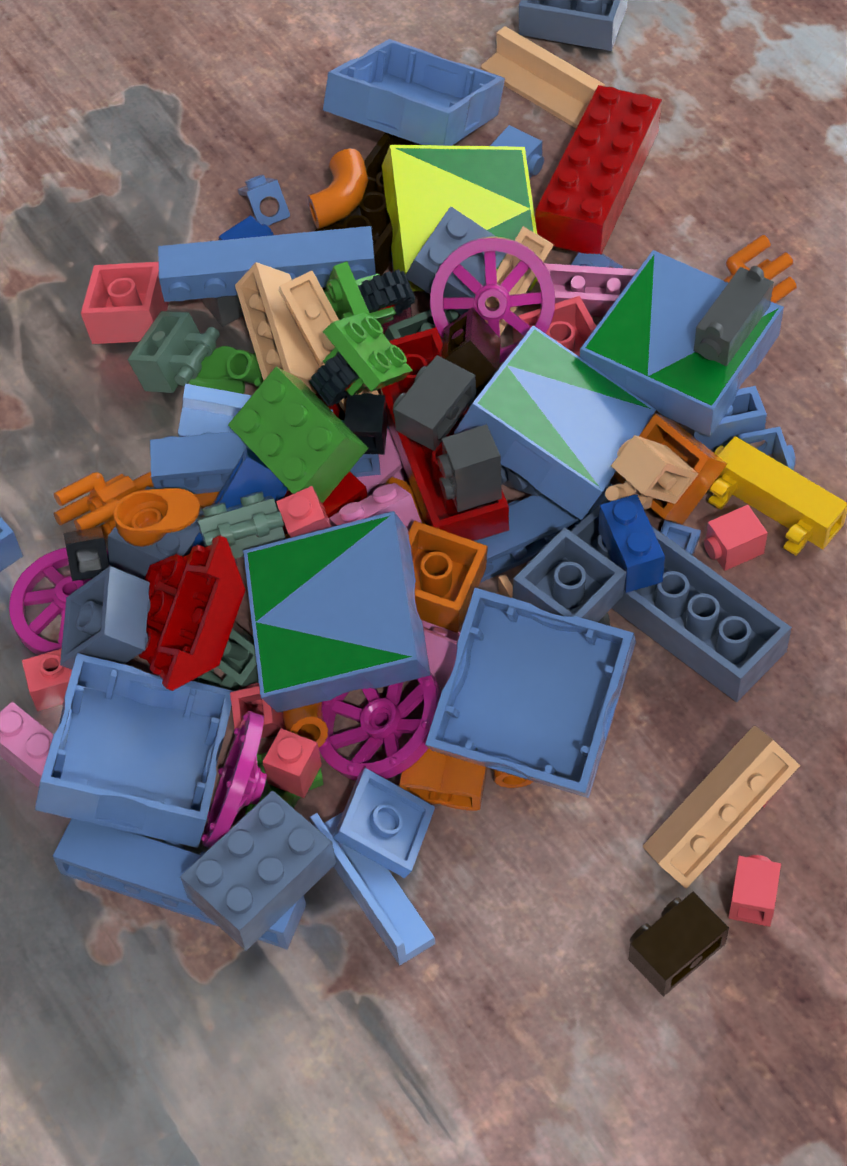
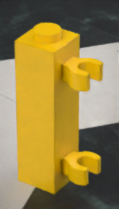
M734 436L725 447L721 445L714 452L727 465L710 487V492L714 494L708 499V502L721 510L731 496L734 495L789 529L785 536L789 540L783 548L795 556L801 552L807 541L823 550L844 526L847 502L738 437Z

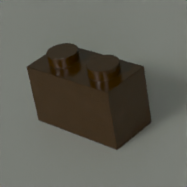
M471 308L444 328L441 358L474 374L476 389L480 386L484 388L499 369L501 339L478 312Z
M694 891L683 900L679 897L672 900L661 913L662 917L652 926L648 923L642 925L630 938L628 960L663 997L721 949L727 941L729 927Z

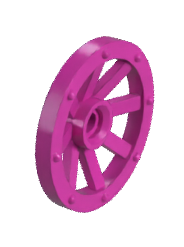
M503 237L478 238L459 246L442 262L431 287V314L442 338L444 337V328L450 324L444 309L474 308L484 320H488V325L499 338L500 319L505 320L523 336L531 328L530 325L512 312L510 307L542 303L540 315L534 326L545 334L552 322L555 309L554 285L543 261L525 245ZM495 251L508 253L520 259L519 263L501 284L497 283ZM484 252L486 283L483 285L460 264L468 257ZM531 268L538 279L541 291L510 295V290L525 272ZM451 273L455 274L475 294V297H443L445 285ZM491 296L496 297L500 304L496 308H489L485 303L486 299ZM520 341L502 348L500 343V363L505 362Z
M66 548L52 551L27 567L16 581L10 596L9 612L15 632L26 648L36 655L62 649L66 597L91 580L72 581L71 576L64 577L57 571L59 568L69 566ZM44 577L55 586L53 589L31 592ZM50 603L29 625L27 624L25 616L26 606ZM58 615H61L58 643L47 641L38 636Z
M430 672V676L418 678L417 680L420 684L400 704L403 682L389 685L386 698H381L377 689H362L369 702L364 709L342 702L349 692L343 693L332 700L323 701L322 713L328 728V737L324 744L319 747V751L324 760L338 773L355 781L364 768L388 779L411 767L428 749L425 743L441 696L439 684ZM424 700L422 718L405 719ZM336 714L361 724V727L333 735ZM413 733L410 740L400 749L398 739L402 734ZM367 740L351 761L343 758L337 750L338 748ZM384 743L387 758L368 763Z
M248 711L243 716L239 728L234 730L235 737L224 766L218 770L220 777L208 812L204 834L201 837L203 846L211 848L230 830L238 812L249 804L257 805L261 798L267 779V774L261 772V767H258L257 751L264 724L263 715Z

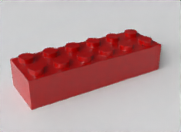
M598 85L536 208L535 222L537 235L551 242L555 247L584 254L603 253L659 132L662 99Z
M437 327L390 340L389 342L392 345L400 348L407 358L406 363L413 371L403 380L377 389L379 395L386 396L388 426L425 524L472 541L509 531V505L503 491L502 499L457 513L452 499L445 500L439 483V478L443 476L439 468L437 456L443 455L442 442L433 451L396 431L393 413L395 401L400 394L408 392L414 384L417 373L423 366L428 367L436 355L442 357L443 342ZM469 407L463 413L460 419L456 422L453 428L449 431L446 437L455 434V430L464 418Z

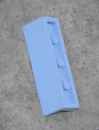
M185 384L178 436L233 431L228 424L252 395Z
M343 812L325 823L318 813L313 814L309 817L310 823L333 843L336 865L333 867L399 966L435 944V937L390 871L333 839Z

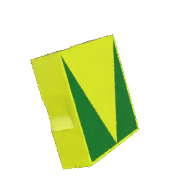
M389 146L382 164L386 207L393 231L391 250L394 271H404L405 275L407 274L414 259L450 206L496 237L515 241L523 226L537 234L525 147ZM537 277L534 279L528 291H531L533 289L534 285L538 280ZM408 280L412 291H424Z

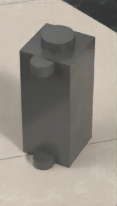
M752 266L750 270L742 267L738 269L697 325L694 342L695 352L708 360H714L725 366L730 363L770 307L774 282L764 278V272L760 267Z

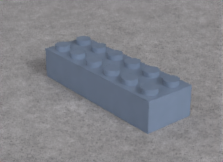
M606 498L601 504H604V503H607V502H610V501ZM598 505L571 532L611 560L599 533L600 505ZM652 526L665 555L663 582L627 593L624 591L623 597L612 609L735 702H738L787 652L792 627Z

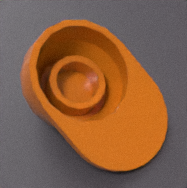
M180 488L150 489L133 492L123 497L115 506L113 515L116 529L120 536L133 546L144 547L153 545L160 541L166 533L180 531L190 526L200 513V503L192 492Z

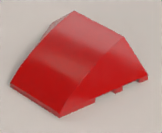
M221 535L213 538L212 545L208 547L196 545L192 547L190 554L186 556L175 554L150 565L145 580L150 582L149 599L151 603L147 614L146 633L148 634V642L145 651L138 656L148 661L150 664L149 669L152 673L159 675L163 679V686L171 691L220 665L246 591L228 540Z

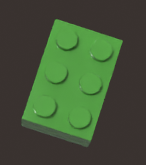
M277 366L228 424L293 494L313 486L322 503L368 450V447L301 379Z

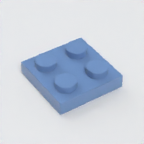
M364 768L357 777L333 839L405 878L413 869L435 806Z

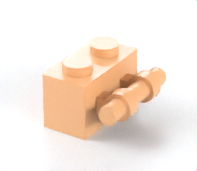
M634 435L632 439L627 440L619 448L617 458L611 465L626 481L623 484L609 486L605 491V496L611 502L637 494L644 510L651 507L654 498L675 504L697 477L698 473L668 446Z

